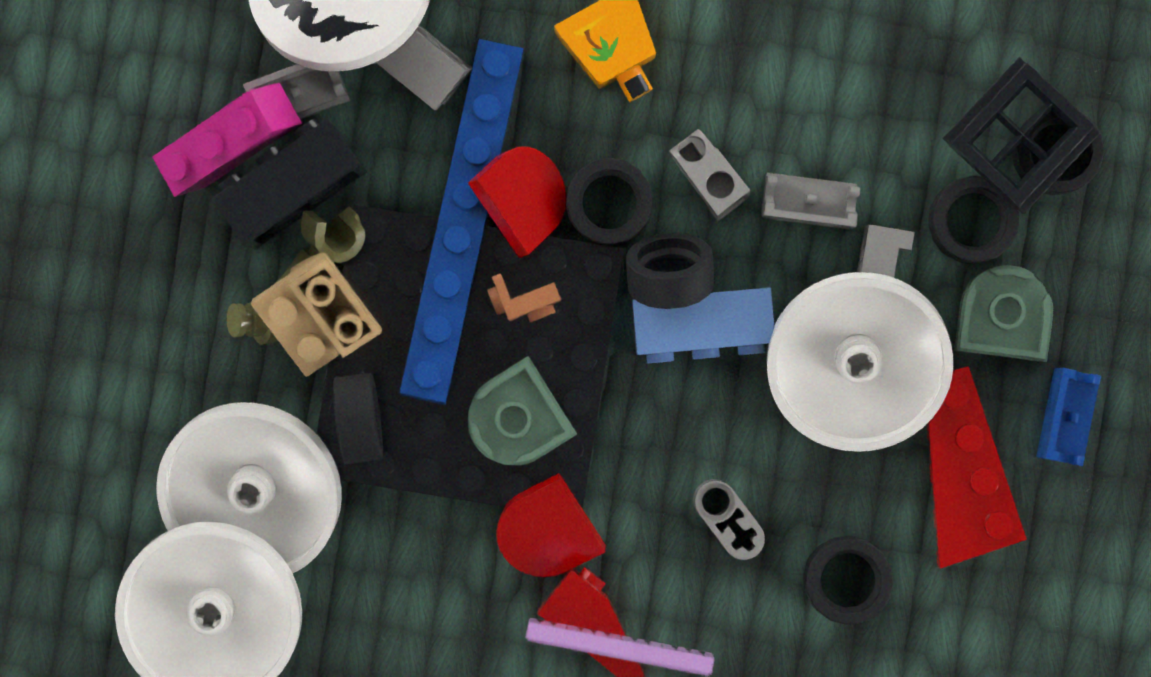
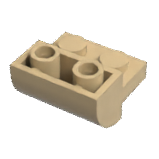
M326 253L313 255L291 268L289 275L254 297L251 302V306L306 377L340 354L344 358L382 333L381 326Z

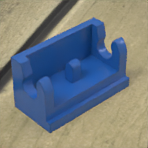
M1054 368L1036 457L1078 466L1084 465L1085 452L1101 380L1100 375L1081 373L1067 368Z

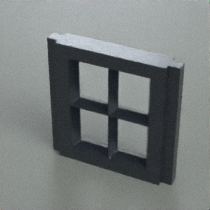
M1018 57L942 139L1021 213L1025 214L1101 132L1032 66ZM1027 87L1045 104L1021 129L1003 111ZM1052 110L1070 128L1046 153L1028 135ZM997 119L1015 136L991 161L973 143ZM1022 142L1040 160L1016 185L998 167Z

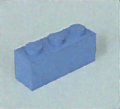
M771 287L710 293L709 296L699 303L675 309L648 307L636 300H632L636 355H646L647 364L674 361V352L692 351V359L720 357L719 348L737 347L738 355L766 353L765 344L770 343L774 330Z

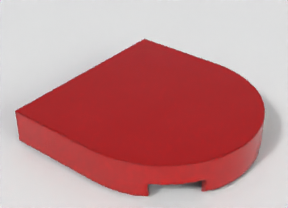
M516 147L496 156L468 182L519 258L529 255L556 229L564 216L566 190L562 176L552 160L537 149Z
M560 473L510 499L505 505L497 525V543L503 557L514 568L531 576L551 577L563 574L571 570V568L573 569L605 553L606 544Z

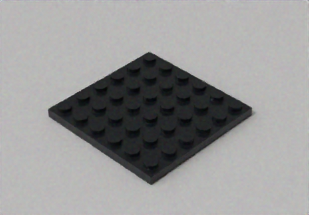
M354 205L353 210L358 214L361 225L365 230V241L357 255L344 262L342 275L381 326L382 333L343 358L340 354L328 362L317 435L331 453L337 466L340 480L505 507L507 502L515 495L560 473L583 509L625 248L547 236L529 255L519 258L499 228L485 226L446 405L400 395V388L439 218ZM501 273L511 299L555 283L561 298L560 302L553 304L556 313L533 322L529 321L527 315L509 321L506 312L497 315L487 290L495 287L492 277ZM529 356L577 435L531 463L517 466L503 465L484 456L473 443L468 430V411L471 401L480 387ZM371 373L375 381L380 411L383 458L375 461L345 464L337 432L334 378Z

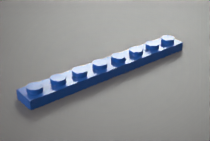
M482 39L478 40L400 388L401 396L446 405L488 212L468 182L496 156L502 153L524 48Z

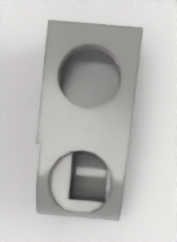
M699 129L669 150L674 162L705 202L717 222L750 198V189L718 148L715 149Z
M870 224L864 226L857 272L877 273L894 278L898 251L912 250L915 232Z

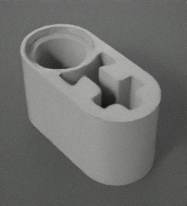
M709 479L702 482L696 488L693 496L694 507L731 556L741 560L757 556L765 542L761 526L728 484L718 479ZM711 488L723 489L727 495V505L719 513H709L705 511L702 505L703 495ZM737 508L741 511V515L735 516L733 519L743 530L746 531L752 527L754 531L749 536L752 544L746 549L741 544L732 546L731 542L736 537L726 523L721 530H718L716 527V523L729 519Z

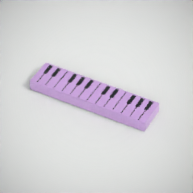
M535 618L529 619L526 638L531 642L706 676L712 673L714 657L709 652Z

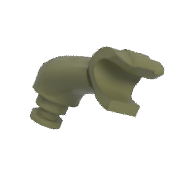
M350 207L341 210L326 229L327 223L314 211H303L301 233L304 240L311 246L310 248L302 247L293 262L275 283L289 275L292 267L319 253H326L333 263L346 262L355 257L362 249L365 241V230L361 225L358 214ZM233 303L229 306L226 320L231 336L242 337L245 334L248 337H254L256 342L261 345L279 342L251 306V303H247L245 306L241 303Z

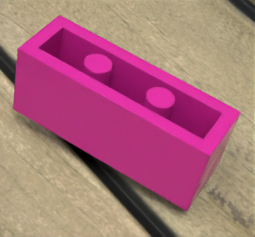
M276 83L247 91L152 156L172 194L174 197L206 188L302 124L281 84Z

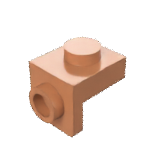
M501 273L492 277L495 287L487 290L497 315L506 312L509 321L527 315L529 321L533 322L556 313L553 304L560 302L561 298L555 283L511 299Z

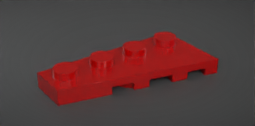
M969 366L953 370L950 387L944 402L934 417L926 424L931 463L929 464L930 479L934 500V529H936L937 567L940 569L1027 540Z

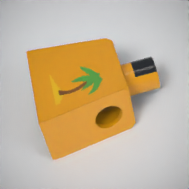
M599 0L554 25V32L557 38L599 89L617 80L629 102L642 97L653 89L641 66L655 59L656 51L638 0Z

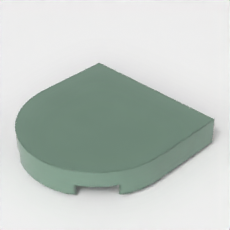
M1012 265L993 267L978 274L968 284L961 298L954 351L1047 362L1053 320V303L1043 283L1029 270Z
M529 356L480 387L473 397L468 411V430L473 443L484 456L503 465L517 466L531 463L577 435Z

